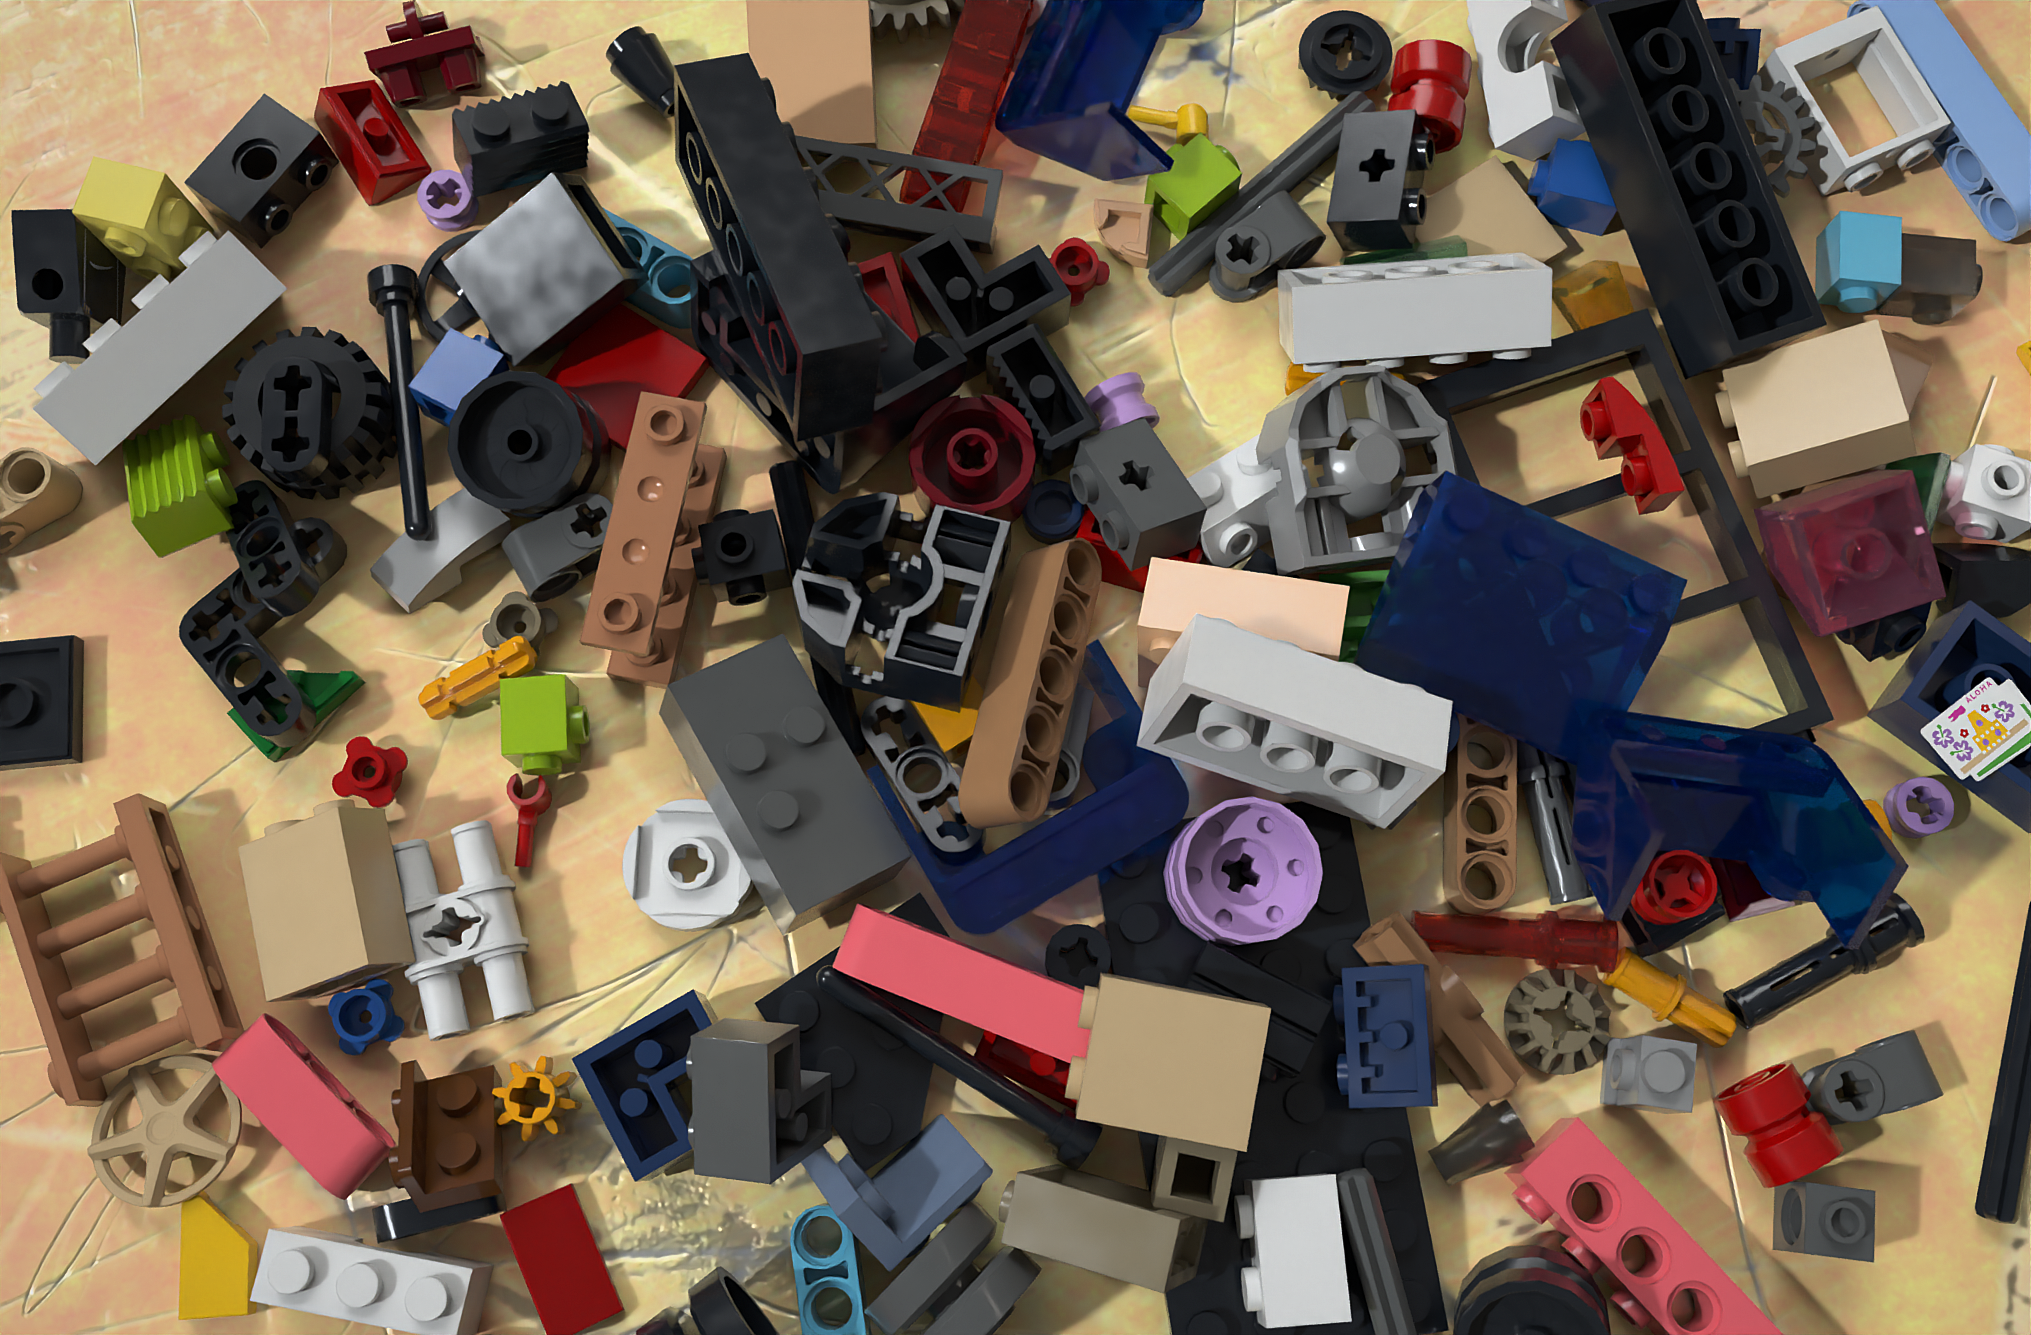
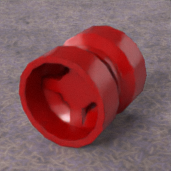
M1673 850L1641 864L1632 873L1628 884L1629 900L1634 910L1644 920L1656 925H1671L1702 914L1713 904L1717 893V877L1711 865L1702 856L1689 850ZM1659 883L1661 884L1663 896L1659 892Z

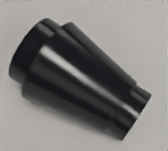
M641 26L629 28L621 33L606 51V58L611 63L610 72L652 108L658 110L663 118H670L675 115L674 66L656 34L646 33Z

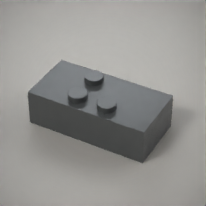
M780 634L667 685L659 715L783 936L891 881L911 858V853L784 634Z

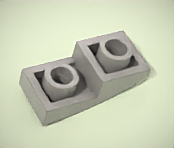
M463 488L430 511L432 530L428 538L422 541H415L408 537L405 531L370 568L371 576L410 614L461 584L460 566L502 542L511 533L510 519L499 509L473 497L466 488Z

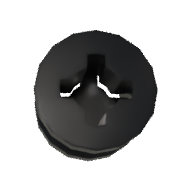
M1072 924L1061 928L1052 936L1046 947L1044 966L1049 977L1084 990L1085 985L1091 987L1099 985L1101 972L1107 973L1111 966L1112 953L1108 941L1100 931L1089 925Z

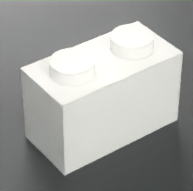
M1336 1174L1244 1180L1245 1195L1234 1197V1210L1239 1239H1250L1252 1267L1242 1268L1241 1270L1242 1292L1246 1311H1257L1258 1323L1265 1328L1352 1322Z

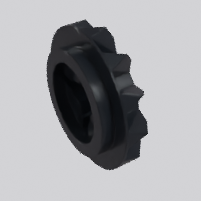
M1348 10L1329 12L1312 21L1303 32L1298 47V69L1304 70L1308 76L1310 88L1319 86L1328 92L1331 100L1338 95H1350L1354 91L1366 92L1371 89L1377 91L1382 80L1389 72L1392 63L1391 42L1385 30L1375 20L1362 13ZM1348 40L1351 41L1352 60L1343 71L1338 70L1336 65L1337 56L1335 55L1340 52L1341 48H1344L1345 42Z

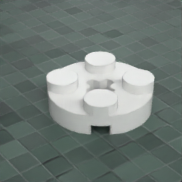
M680 799L668 802L656 809L657 813L648 817L642 826L638 825L629 836L623 855L622 870L625 886L640 910L664 927L685 932L710 929L723 921L735 917L741 910L743 902L751 893L754 883L708 801ZM688 848H697L698 857L708 861L707 869L705 872L698 873L694 882L684 883V875L673 871L674 860L685 859Z

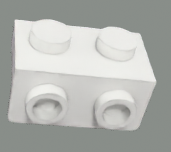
M1260 434L1187 478L1207 507L1198 541L1202 545L1209 566L1227 568L1272 540L1265 502L1278 496L1276 482L1281 481L1282 478L1280 469L1273 470V464L1258 465L1255 449ZM1302 464L1306 488H1312L1307 467Z

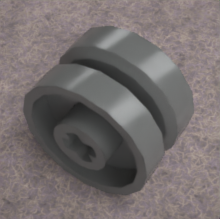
M973 1199L866 1308L864 1313L885 1335L903 1334L925 1311L933 1320L919 1335H993L1016 1308L1014 1303L1032 1284L1042 1268L1024 1250L1006 1245L980 1269L973 1260L994 1238L997 1222Z

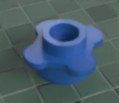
M372 979L367 983L365 989H354L347 993L339 992L330 1000L328 1012L332 1017L334 1029L341 1037L339 1047L344 1053L353 1056L361 1055L370 1044L381 1040L393 1042L402 1035L405 1026L404 1020L400 1016L395 1015L391 1002L394 990L392 985L386 980ZM364 1011H370L372 1014V1019L368 1023L361 1021V1015Z

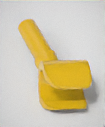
M1199 104L1183 105L1177 112L1170 110L1162 111L1131 105L1129 108V120L1164 126L1168 129H1176V143H1180L1183 147L1200 132L1209 140L1208 115Z

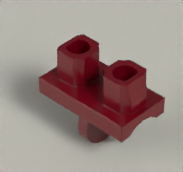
M416 0L403 2L406 21L386 25L387 35L391 44L408 39L412 40L364 52L369 70L383 82L393 104L398 108L413 106L428 100L420 72L441 67L447 90L451 94L463 93L482 87L478 57L485 56L479 36L475 37L470 25L429 35L449 29L446 15L442 11L423 16Z

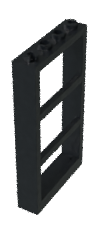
M1648 308L1552 339L1551 346L1531 348V356L1527 358H1494L1417 384L1416 387H1418L1435 413L1448 423L1460 484L1459 495L1469 543L1465 550L1484 595L1501 599L1509 605L1515 614L1517 623V674L1531 707H1544L1545 718L1556 761L1564 762L1567 773L1561 779L1576 814L1597 807L1601 817H1607L1638 805L1639 802L1635 794L1647 789L1657 787L1661 797L1698 784L1695 773L1716 766L1719 775L1723 776L1757 763L1755 751L1774 745L1778 755H1783L1816 742L1812 731L1834 720V717ZM1628 357L1729 583L1548 645L1503 537L1627 496L1628 494L1623 487L1621 473L1494 516L1452 416ZM1427 443L1422 444L1430 466L1436 464V453H1428ZM1739 604L1788 715L1605 779L1558 666Z

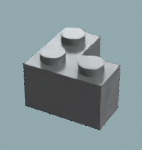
M724 1018L691 1036V1046L686 1059V1070L688 1077L692 1080L693 1114L688 1126V1140L694 1149V1175L772 1184L832 1139L831 1073L800 1070L799 1025Z

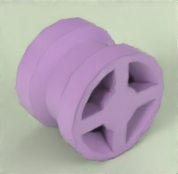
M1128 372L1109 378L1091 389L1084 397L1094 415L1098 416L1101 422L1099 432L1141 418H1145L1152 429L1159 423L1160 417L1156 408L1146 403L1142 395L1145 385L1137 372Z

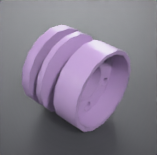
M1252 796L1225 800L1186 824L1169 847L1163 875L1167 899L1183 925L1204 940L1208 941L1210 939L1219 944L1235 946L1277 939L1300 925L1317 902L1323 869L1318 843L1305 822L1280 803ZM1240 860L1244 863L1241 873L1250 879L1249 885L1245 884L1231 891L1227 888L1230 877L1222 872L1221 869L1222 866H1228Z

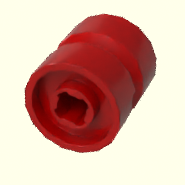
M1437 39L1417 40L1405 44L1396 53L1390 86L1393 95L1390 96L1387 111L1416 109L1426 133L1433 134L1435 154L1452 150L1460 144L1466 114L1464 100L1469 92L1472 70L1470 54L1461 46Z
M1784 1061L1760 1070L1731 1085L1713 1098V1103L1732 1135L1745 1136L1749 1140L1743 1152L1764 1188L1780 1186L1812 1173L1838 1157L1844 1150L1843 1145L1823 1112H1814L1807 1109L1806 1104L1812 1094L1792 1061Z

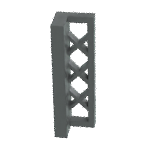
M795 135L797 152L802 154L813 170L816 180L819 179L826 189H818L819 203L825 214L832 213L845 230L922 242L954 224L970 251L993 255L997 235L995 220L1003 180V170ZM810 154L829 158L817 165ZM844 160L860 162L871 178V181L851 195L836 192L825 177L827 172ZM870 164L889 168L877 176ZM904 170L919 172L931 189L930 192L912 205L896 202L884 186V184ZM931 175L948 177V179L937 185ZM963 180L988 184L982 217L957 213L944 194ZM878 189L885 200L868 198L867 196ZM938 199L945 210L927 208V206Z

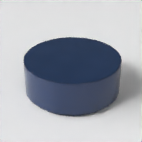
M1057 479L1045 480L1034 485L1032 494L1022 510V520L1026 531L1035 540L1048 545L1074 538L1078 533L1084 516V504H1081L1076 499L1071 485Z

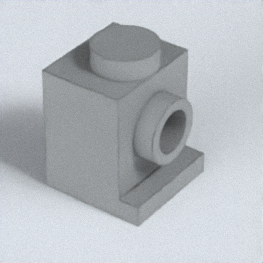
M1645 1035L1624 1039L1612 1037L1604 1047L1600 1104L1662 1114L1692 1113L1697 1043Z

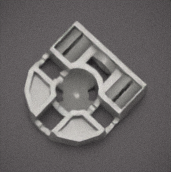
M1379 365L1334 368L1291 393L1266 414L1255 450L1258 465L1273 464V470L1280 469L1282 480L1276 482L1278 496L1265 502L1278 576L1286 577L1429 558L1469 546L1449 426L1445 419L1435 413L1418 387L1390 374L1386 367ZM1347 380L1346 382H1344V383L1340 386V382H1341V381ZM1343 433H1346L1347 439L1354 443L1350 451L1336 450ZM1427 443L1428 453L1435 452L1437 456V463L1431 465L1432 474L1405 477L1406 457L1403 450ZM1314 456V466L1323 465L1324 476L1317 478L1319 487L1306 488L1301 460ZM1381 512L1384 532L1348 539L1346 525Z

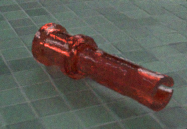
M1412 910L1410 918L1414 924H1410L1427 943L1432 953L1534 959L1537 966H1542L1543 969L1555 970L1558 964L1596 966L1599 973L1610 974L1613 973L1616 966L1619 937L1616 918L1612 914H1601L1598 920L1560 918L1557 911L1549 910L1538 913L1536 919L1420 912V910Z

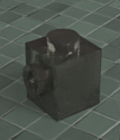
M1902 233L1901 285L1876 309V315L1912 318L1913 322L1921 325L1941 324L1952 319L1977 297L1981 289L1983 270L1980 264H1976V240Z

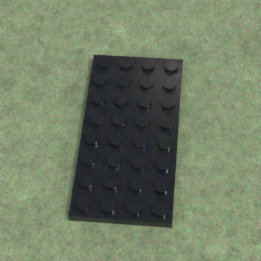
M1303 801L1286 803L1282 805L1305 822L1319 846L1323 876L1317 902L1300 925L1277 939L1235 946L1220 945L1333 1002L1335 986L1342 985V968L1369 967L1352 946L1371 924L1350 817ZM1197 817L1098 831L1090 834L1106 939L1112 953V975L1183 988L1198 955L1207 940L1202 939L1179 920L1167 899L1163 872L1170 845L1183 827ZM1240 860L1228 866H1222L1221 869L1222 872L1230 877L1227 888L1231 891L1236 887L1245 884L1249 885L1250 879L1241 873L1244 863ZM1333 1003L1298 1077L1289 1079L1280 1074L1276 1084L1259 1078L1247 1151L1238 1150L1224 1222L1208 1220L1196 1277L1164 1293L1170 1335H1376L1340 1205L1339 1210L1352 1322L1265 1328L1258 1323L1257 1311H1246L1242 1292L1241 1270L1242 1268L1252 1267L1250 1239H1239L1234 1197L1245 1195L1244 1180L1313 1174L1338 1175L1356 1168H1366L1373 1176L1417 1335L1449 1331L1406 1107L1349 1108V1095L1341 1094L1337 1079L1338 1056L1340 1053H1346L1345 1026L1337 1024ZM1138 1131L1147 1190L1151 1191L1159 1135Z

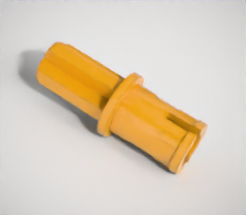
M1626 946L1615 954L1603 975V983L1613 986L1652 1010V1018L1654 1020L1662 1022L1666 1018L1713 1048H1722L1732 1037L1737 1024L1734 1014L1688 987L1685 976L1677 974L1672 977L1633 953Z

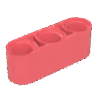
M263 1013L212 1063L214 1071L226 1086L323 1188L339 1199L346 1200L389 1157L390 1149L397 1146L385 1128L288 1027L272 1015Z

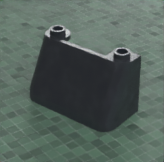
M837 221L841 235V250L848 262V253L851 248L850 240L844 227ZM712 250L690 261L691 329L699 351L707 357L709 365L817 484L830 494L839 493L858 482L913 431L920 417L931 406L953 395L964 382L968 359L954 339L945 337L939 332L931 331L919 337L915 344L864 291V298L870 311H878L881 314L888 335V349L886 352H881L879 363L883 392L875 397L872 425L797 442L715 251Z

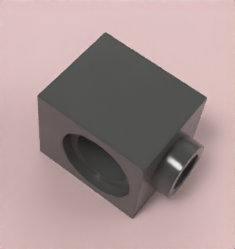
M1793 1181L1774 1187L1772 1250L1874 1262L1875 1191Z

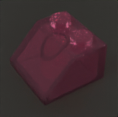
M1875 469L1753 509L1770 570L1813 634L1817 637H1824L1946 597L1912 470Z

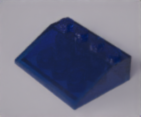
M1446 470L1419 495L1352 664L1374 675L1401 684L1416 685L1427 693L1453 701V711L1591 772L1597 768L1664 645L1688 580Z

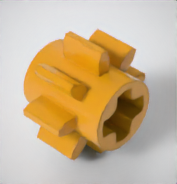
M546 1056L539 1057L536 1062L535 1072H529L528 1068L521 1063L512 1062L509 1064L510 1071L515 1078L510 1081L507 1088L498 1087L493 1088L492 1094L504 1098L506 1112L501 1114L497 1123L506 1126L516 1122L523 1123L521 1130L522 1141H535L540 1125H545L547 1130L554 1135L565 1133L564 1124L560 1118L567 1109L576 1110L582 1106V1103L570 1099L567 1087L577 1078L575 1072L567 1071L557 1076L551 1075L554 1065L553 1058ZM540 1088V1091L550 1094V1101L547 1107L535 1109L534 1105L525 1103L528 1090H539Z

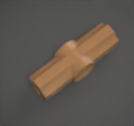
M1395 911L1385 918H1380L1367 928L1352 946L1369 967L1414 964L1429 966L1434 1049L1471 1099L1473 1098L1481 1107L1491 1101L1501 1099L1514 1089L1519 1078L1525 1073L1524 1069L1481 1016L1485 1011L1471 991L1447 964L1443 966L1429 950L1427 943L1412 927L1410 922L1400 912Z

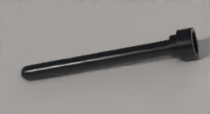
M387 264L376 267L368 273V294L370 303L376 307L378 314L384 317L405 531L411 539L422 541L428 538L432 527L419 405L408 387L415 378L409 315L414 312L416 301L420 300L417 273L407 266Z
M832 965L824 966L818 971L816 983L822 991L1046 1136L1044 1143L1053 1148L1052 1157L1074 1171L1078 1170L1088 1158L1102 1133L1103 1124L1076 1119V1113L1074 1114L1066 1108L1058 1112L853 977L833 968Z

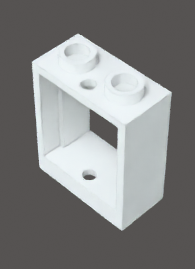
M1878 5L1774 49L1757 73V75L1761 76V90L1770 92L1775 84L1782 81L1786 83L1783 95L1784 101L1788 102L1800 95L1805 99L1804 107L1797 117L1798 119L1814 117V130L1802 136V139L1816 142L1814 155L1798 158L1808 167L1807 173L1822 197L1844 187L1849 192L1858 191L1877 180L1883 174V170L1898 164L1901 170H1905L1920 163L1935 151L1932 143L1951 124ZM1852 62L1898 137L1849 157L1804 82ZM1772 113L1780 128L1785 129V133H1788L1783 122Z

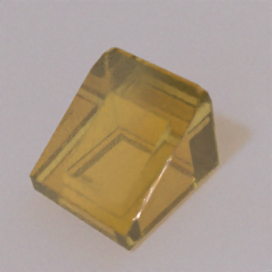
M1594 260L1552 282V300L1574 332L1635 312L1617 261Z

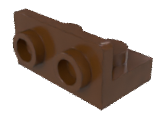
M417 1060L401 1063L400 1089L394 1090L391 1096L392 1113L399 1129L398 1146L390 1149L389 1167L395 1186L398 1189H406L420 1213L503 1193L502 1125L497 1123L498 1118L502 1114V1098L492 1094L493 1088L502 1087V1079L494 1065L428 1080Z

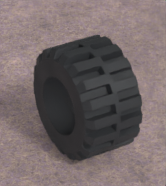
M302 327L301 335L297 337L289 329L276 333L277 342L268 345L262 339L252 346L257 354L250 361L242 357L234 366V369L240 375L237 381L227 380L223 392L232 401V403L222 406L223 419L231 426L226 432L231 442L241 450L240 453L277 487L287 493L292 490L299 497L313 500L316 492H319L326 500L340 498V488L347 487L352 493H355L365 488L361 479L371 473L377 479L385 471L384 467L380 464L384 456L394 459L397 453V444L392 440V436L396 434L391 385L367 353L354 341L349 343L341 333L329 329L326 335L323 336L317 327ZM292 356L304 357L315 363L331 383L332 392L341 393L338 411L332 419L329 463L322 474L313 480L301 483L289 481L280 476L266 462L261 449L263 385L266 373L276 362ZM304 378L298 379V385L295 389L286 390L289 397L296 403L297 409L300 391L311 388V385ZM296 437L294 448L284 450L283 454L290 461L294 462L296 461L298 451L308 450L309 446L300 437Z

